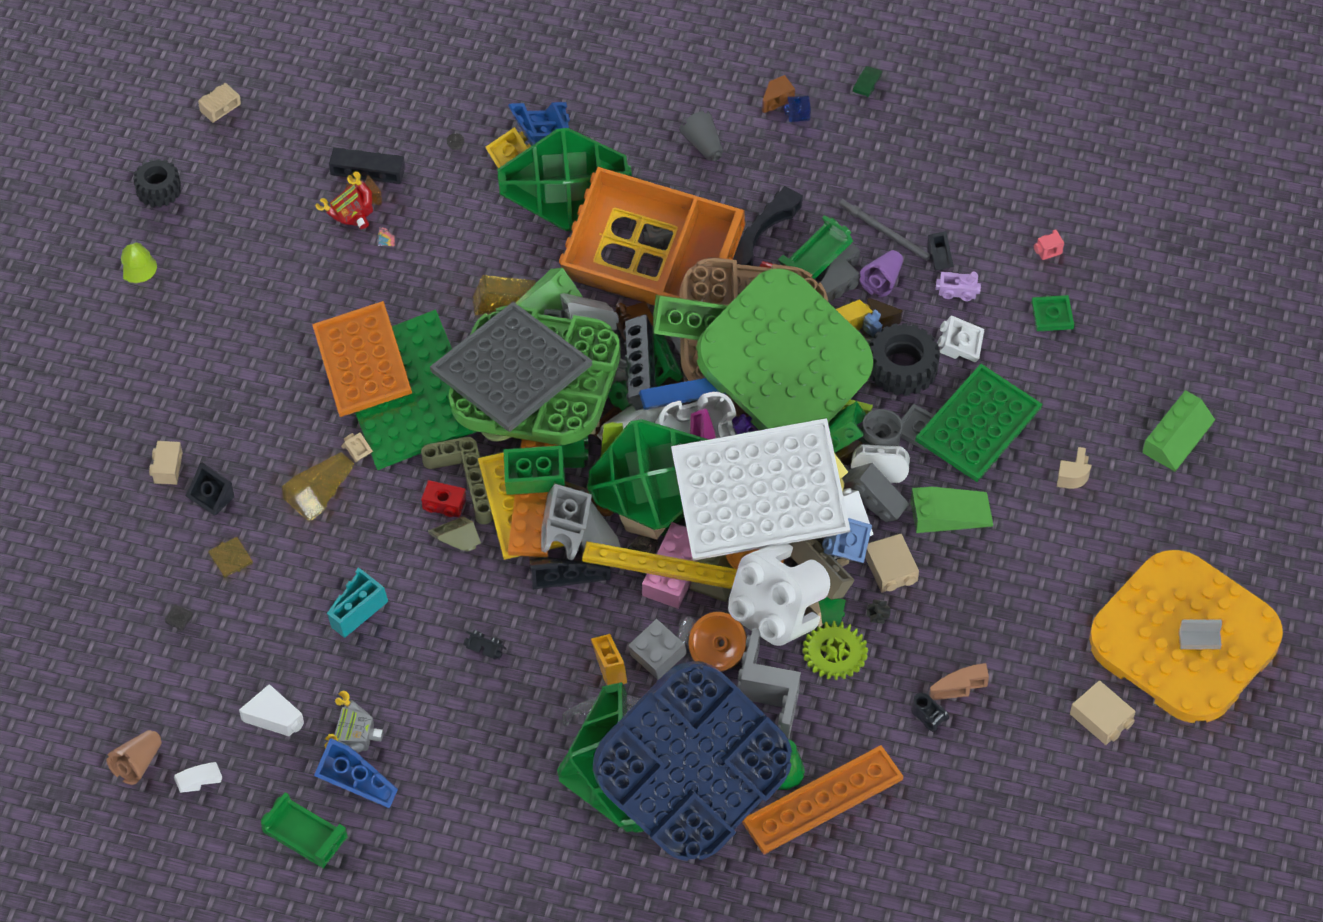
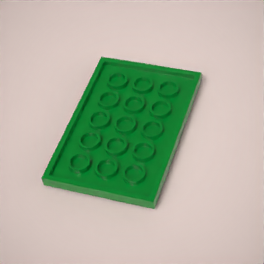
M980 364L916 436L915 441L978 482L1039 412L1043 404L983 364Z

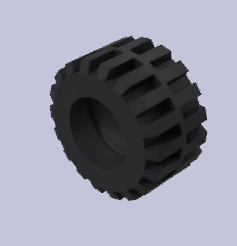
M151 159L149 162L142 163V166H138L137 171L134 172L133 180L136 194L145 205L150 204V207L168 206L170 202L173 203L176 201L175 198L180 196L181 182L179 172L172 162L168 163V160L165 159L163 161L161 159L155 161Z

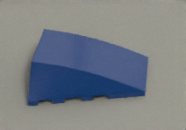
M552 102L546 110L527 111L524 103L508 105L531 146L556 129L569 128L568 122L570 119L569 114H566V102Z

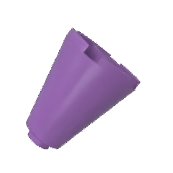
M891 250L864 266L860 271L861 278L859 279L862 287L871 295L875 293L879 295L878 297L887 296L893 290L903 264L902 255L897 251Z

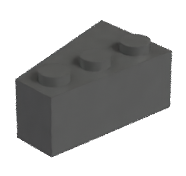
M873 463L852 468L843 478V489L851 488V490L859 491L863 505L886 523L898 520L909 505L907 500Z

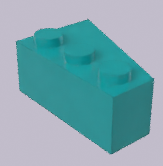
M359 567L355 571L356 575L352 581H348L343 594L338 596L327 612L331 628L344 638L388 602L385 588Z

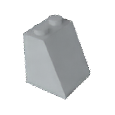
M565 293L560 294L562 309L565 310L564 318L572 319L573 315L595 318L610 325L612 330H617L616 323H619L618 315L606 302Z

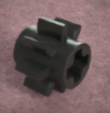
M874 599L873 604L868 605L866 615L871 618V623L884 624V620L890 618L891 608L886 605L887 601Z

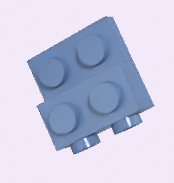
M848 518L850 532L827 536L822 543L824 553L864 563L872 525Z

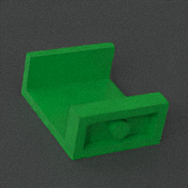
M857 401L839 411L828 423L834 453L864 435L857 424L863 422L867 414Z

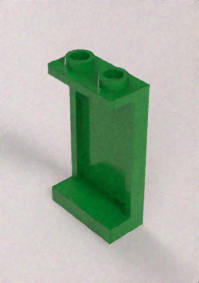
M824 215L822 217L824 225L790 258L782 255L778 261L784 266L803 269L812 274V278L815 279L853 242L850 236L851 231L844 225L840 226L834 218H828Z
M286 792L282 797L276 799L273 808L269 813L266 812L261 819L263 833L321 868L326 866L348 837L346 827L341 824L337 827L292 801Z

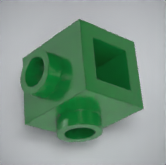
M616 381L612 384L611 391L608 394L609 400L615 407H619L624 411L632 405L628 403L626 393H628L626 381Z

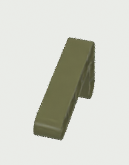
M464 437L425 445L421 450L422 463L428 469L462 463L475 519L480 524L490 523L493 516L478 463L480 456L476 441L471 437Z

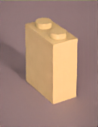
M902 534L868 543L865 558L881 592L893 591L904 585L910 586L918 581L919 570Z
M1099 680L1072 704L1070 715L1102 743L1107 745L1111 740L1114 742L1120 736L1123 729H1129L1133 725L1136 711Z

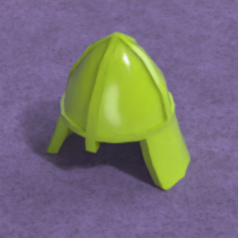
M135 242L127 245L122 250L121 262L123 264L124 280L132 283L145 282L156 273L157 263L142 244Z

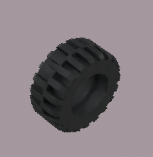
M902 323V325L892 324L889 328L888 326L881 329V332L879 331L874 335V338L869 343L873 356L871 380L875 381V385L879 388L883 387V391L887 393L893 392L894 395L898 396L899 394L909 396L910 393H920L921 389L926 390L929 384L934 382L938 372L940 351L935 338L931 334L928 335V331L925 329H919L917 325L909 326L907 323ZM896 353H907L914 356L919 362L911 366H900L891 362L888 357Z

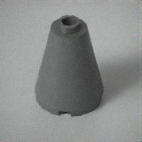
M699 111L686 119L687 123L684 126L683 124L680 125L679 130L681 134L708 161L719 160L722 157L723 149L710 112L704 113V111Z

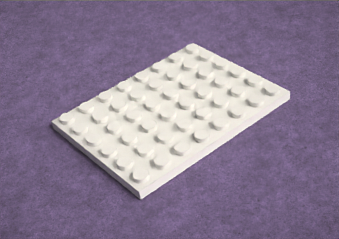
M827 418L671 446L693 561L850 532Z

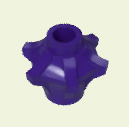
M744 414L740 415V417H734L732 419V428L735 435L758 431L759 429L750 422L753 418L750 416L745 417Z

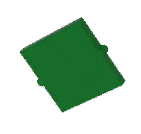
M825 597L818 601L822 626L827 621L829 627H832V623L835 621L836 626L839 627L842 617L845 616L844 607L846 600H831Z

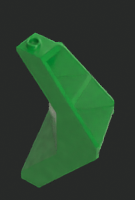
M560 128L497 169L499 193L564 231H572V225L579 217V207L585 202V191L587 188L590 189L592 173H596L597 168L600 167L632 176L631 165H628L626 155L570 128Z
M643 419L630 421L589 471L587 484L589 494H592L597 505L653 530L666 528L683 513L671 446L709 439Z
M620 682L602 686L601 692L568 753L558 767L557 772L560 783L625 832L633 831L639 833L644 830L605 795L598 786L593 772L594 754L599 743L627 714L626 688Z

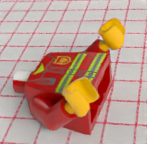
M354 172L353 176L356 179L351 175L347 177L348 182L352 185L331 201V206H328V201L325 198L320 199L324 203V207L318 203L315 206L320 211L325 209L329 216L344 225H358L360 229H365L369 226L366 217L373 212L372 191L364 181H360V173Z

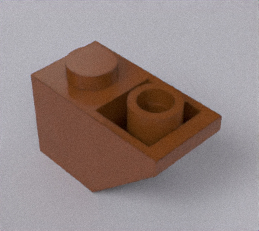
M785 75L769 81L763 98V113L773 111L778 107L795 101V88Z

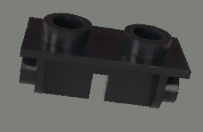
M476 630L473 633L466 631L470 635L469 639L465 638L463 643L467 649L480 653L483 646L485 647L483 655L494 660L501 659L503 654L501 648L507 649L502 645L503 641L494 637L491 640L484 638L485 634Z

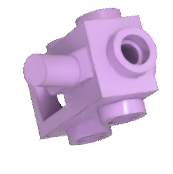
M941 272L940 279L936 280L935 290H939V295L945 299L959 297L964 301H970L971 299H976V294H980L981 283H977L978 274L976 272L971 274Z

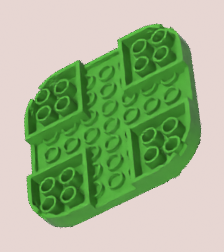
M770 269L759 274L703 331L696 345L697 363L704 377L720 393L724 394L726 392L753 418L750 422L759 430L826 418L829 423L866 383L873 368L872 352L862 334L804 278L786 269Z
M507 306L496 308V312L489 315L485 313L475 323L471 334ZM521 307L590 358L593 365L510 432L450 387L449 401L452 414L461 425L473 431L556 445L577 442L588 436L596 428L600 420L620 361L619 338L612 331L610 325L595 318L573 315L572 319L541 315L538 314L537 309Z

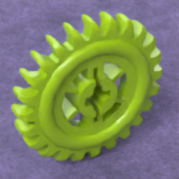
M826 621L824 629L821 626H817L818 632L812 630V636L806 635V640L803 642L804 648L802 649L803 654H805L804 660L808 661V667H813L812 672L816 673L819 671L820 677L826 675V678L830 679L833 676L835 680H838L839 676L842 679H846V674L852 677L853 671L859 672L860 667H863L864 661L867 660L868 648L865 647L867 641H862L863 634L857 636V628L851 632V624L844 629L843 621L839 627L836 626L835 621H833L832 627H829ZM821 651L826 652L825 658H823Z

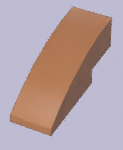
M986 663L962 668L945 676L930 687L929 696L933 700L969 696L970 689L987 687L989 674Z

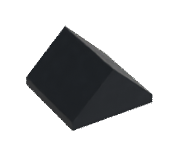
M202 462L185 496L215 516L234 498L231 481Z

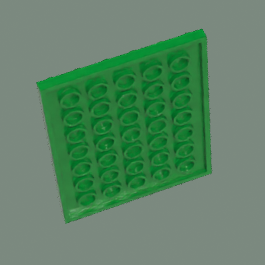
M436 309L392 326L412 394L355 412L365 440L373 451L371 455L377 470L421 454V450L425 445L458 439L477 432L464 427L455 419L449 401L450 386L430 370L431 365L452 350Z

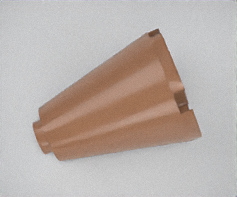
M147 730L115 748L108 754L109 757L106 759L109 769L116 777L119 775L123 777L124 783L130 785L137 784L162 744L160 735L155 731Z

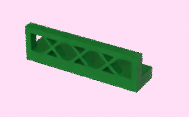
M654 334L655 358H658L655 365L656 385L660 386L668 377L679 382L683 375L665 336ZM663 369L664 372L658 377L660 370Z

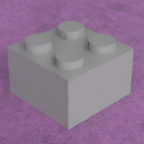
M657 619L628 645L630 655L657 680L687 654L685 644Z

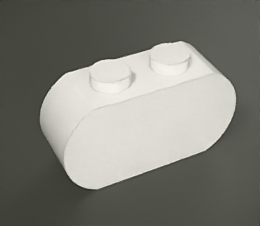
M860 445L853 452L851 469L873 463L890 483H899L908 475L910 457L908 452L901 446Z

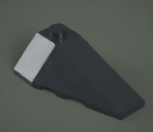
M552 557L529 559L533 590L611 580L610 566Z

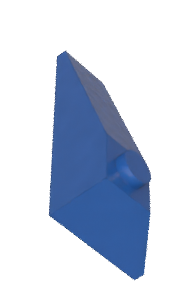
M330 738L314 776L390 808L398 788L350 746Z

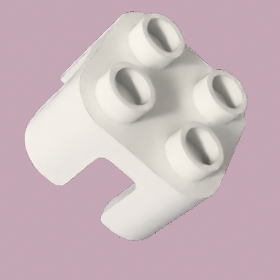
M710 392L701 395L698 401L682 406L681 401H676L668 404L662 410L655 423L690 434L691 413L707 409L716 438L735 435L732 428V419L736 416L733 402L727 395L720 392Z
M789 544L767 546L745 555L739 563L729 596L728 609L730 615L751 631L753 628L759 629L760 637L777 646L784 645L814 630L818 626L820 616L814 612L804 616V613L809 605L824 599L830 589L829 575L826 569L817 561L808 560L795 567H788L780 562L791 556L793 547Z

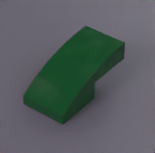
M866 66L857 79L852 92L869 97L874 91L875 85L881 78L883 71Z

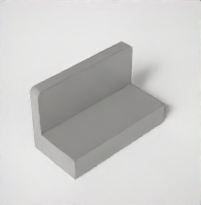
M1182 620L1179 628L1180 649H1221L1220 630L1222 620Z

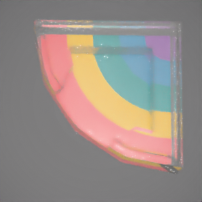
M380 227L377 245L395 246L394 235L388 229Z

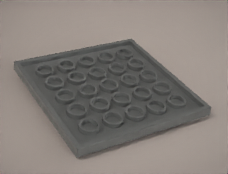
M512 302L431 365L430 370L434 375L510 432L593 364L590 358L516 303Z

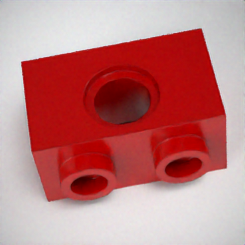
M428 480L421 499L422 509L430 513L436 512L448 517L454 516L459 518L466 501L465 488Z

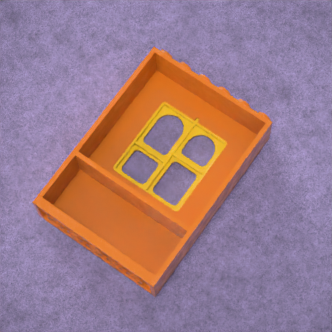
M598 167L596 173H592L590 189L587 188L585 191V202L579 207L578 220L574 221L572 225L573 233L571 237L567 238L565 244L566 251L565 254H561L559 264L572 281L641 302L645 301L647 304L655 306L656 294L679 298L680 286L685 274L697 262L708 258L733 260L746 225L744 210ZM620 217L636 220L637 224L630 239L614 235L611 230L614 220ZM645 224L673 232L666 250L657 249L638 242ZM608 244H618L634 249L635 254L630 267L625 269L606 263L601 257L603 248ZM644 253L663 259L656 277L637 272L639 262Z

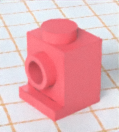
M1056 229L1053 230L1052 234L1038 238V242L1034 244V250L1036 254L1040 255L1042 260L1062 254L1064 241Z

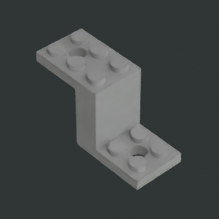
M753 628L752 634L747 635L746 652L743 653L742 669L739 670L738 688L752 702L782 707L778 727L789 739L799 695L801 672L756 664L760 648V631Z

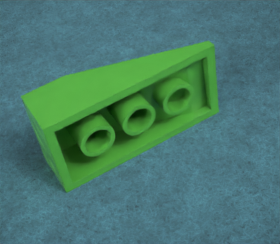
M563 268L550 269L516 304L521 307L537 309L538 314L544 315L545 309L563 310L560 297L562 293L579 297L583 296Z
M941 487L912 488L910 501L916 533L993 527L987 492Z

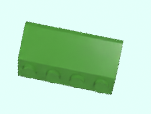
M656 294L653 312L654 334L698 340L703 331L728 305Z
M1185 390L1145 440L1143 454L1176 472L1215 422L1214 417L1202 399Z

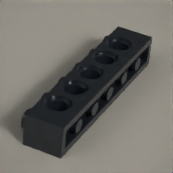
M646 314L625 321L626 329H624L626 338L624 346L627 354H625V361L627 363L625 372L628 380H626L628 389L626 397L628 403L632 404L635 410L643 409L639 395L640 390L656 387L653 326Z

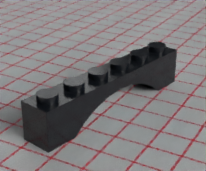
M786 186L781 191H777L771 203L766 204L761 215L758 214L754 223L746 228L744 235L740 238L733 260H737L739 265L753 266V249L759 237L774 224L792 219L802 207L803 195Z

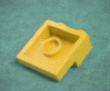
M514 127L485 148L496 166L500 168L531 147L530 143L528 145L525 143L527 138L523 132H518Z

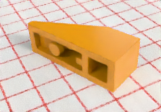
M607 634L591 638L606 685L620 682L627 684L624 661L611 635Z

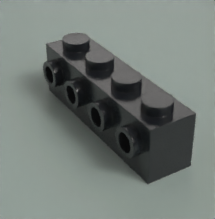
M334 147L329 162L330 175L348 177L351 175L355 178L353 173L359 172L361 175L360 179L401 184L405 170L404 156Z

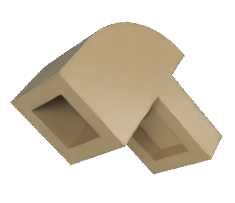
M1078 447L1076 462L1061 460L1057 487L1074 489L1083 486L1088 481L1092 465L1088 464L1089 456H1085L1086 448Z

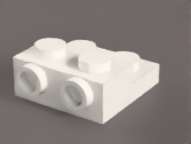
M951 315L947 321H943L940 327V331L943 332L937 342L940 347V353L954 359L961 356L977 362L980 356L984 329Z

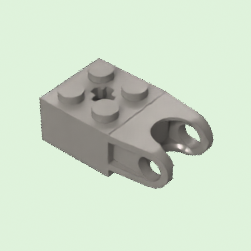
M557 484L553 485L547 495L541 527L542 552L547 553L551 543L558 541L565 546L567 558L570 560L574 559L586 529L592 494Z

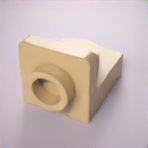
M361 433L348 435L344 438L345 442L341 446L343 449L346 448L355 462L373 452Z

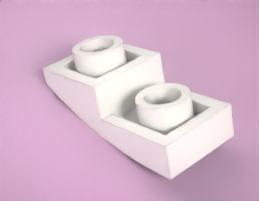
M213 762L175 774L174 779L181 793L199 791L201 785L221 783L222 775L217 763Z

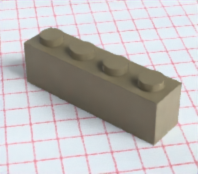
M816 539L788 543L793 547L790 557L798 565L808 560H815L826 569L830 578L828 598L832 600L844 597L855 580L831 555L824 553L823 546Z

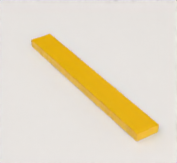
M586 541L582 557L584 562L732 589L737 569L588 541Z

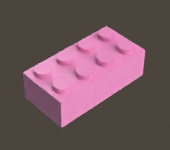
M672 522L657 554L693 561L687 528ZM647 573L642 583V596L679 609L691 581Z

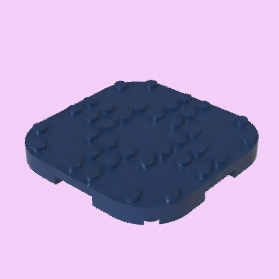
M691 661L679 664L667 671L605 735L594 754L593 772L598 786L605 795L669 855L684 861H688V859L702 860L718 852L735 835L736 827L762 800L766 802L784 783L792 765L790 763L792 749L783 731L720 670L708 663Z

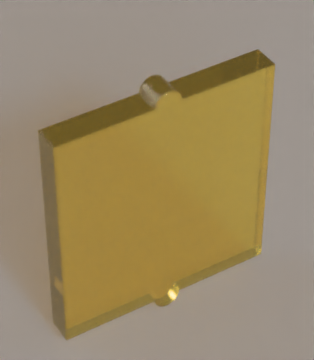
M237 537L225 543L221 542V545L208 551L224 578L235 572H240L241 569L253 564L252 559Z

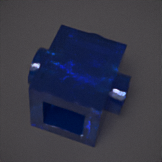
M809 96L788 97L787 104H784L785 115H788L789 122L810 121L811 106Z

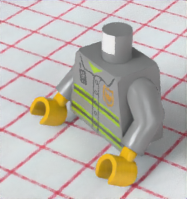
M346 691L338 693L343 700L338 697L335 699L337 705L344 704L345 707L341 709L335 735L329 734L325 740L329 741L330 738L350 746L357 753L367 751L370 740L381 742L384 731L374 728L373 717L353 700H349L350 697Z

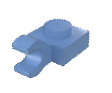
M876 309L872 315L869 313L864 317L862 326L864 331L872 337L877 332H881L882 324L879 322L881 314Z

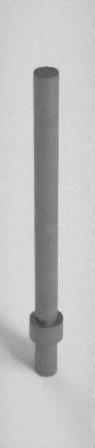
M844 199L839 202V206L849 211V214L853 217H858L924 260L927 261L930 258L929 253L862 212L860 207L853 206Z

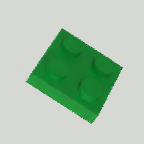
M1069 295L1032 297L1031 304L1037 332L1074 329Z

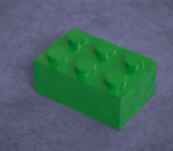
M562 445L504 449V476L507 495L549 492L554 484L565 487Z

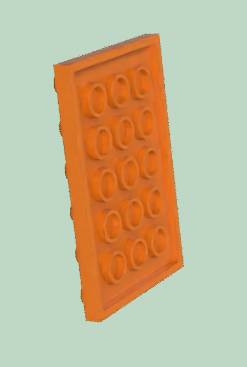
M384 301L312 324L340 417L412 394Z

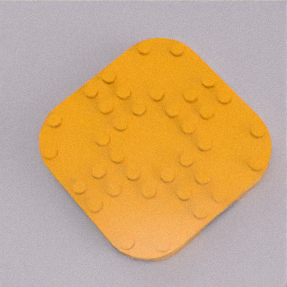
M1168 550L1150 557L1098 612L1092 623L1089 640L1094 657L1104 668L1121 680L1125 677L1155 698L1154 703L1170 715L1185 722L1195 723V721L1206 720V722L1213 721L1221 717L1234 704L1245 687L1260 671L1264 670L1277 654L1282 640L1283 629L1277 613L1266 602L1200 557L1186 551ZM1222 620L1220 630L1221 649H1180L1179 628L1181 621Z

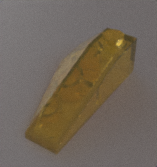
M340 452L297 474L282 486L284 500L310 522L325 510L328 501L336 494V489L344 482L354 467V463Z

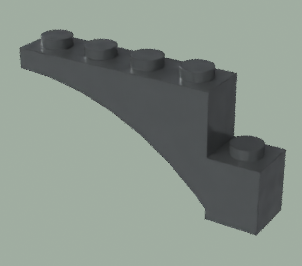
M853 243L830 264L828 272L821 281L826 291L828 302L835 298H840L849 290L855 289L859 283V272L854 266L859 262L860 250Z

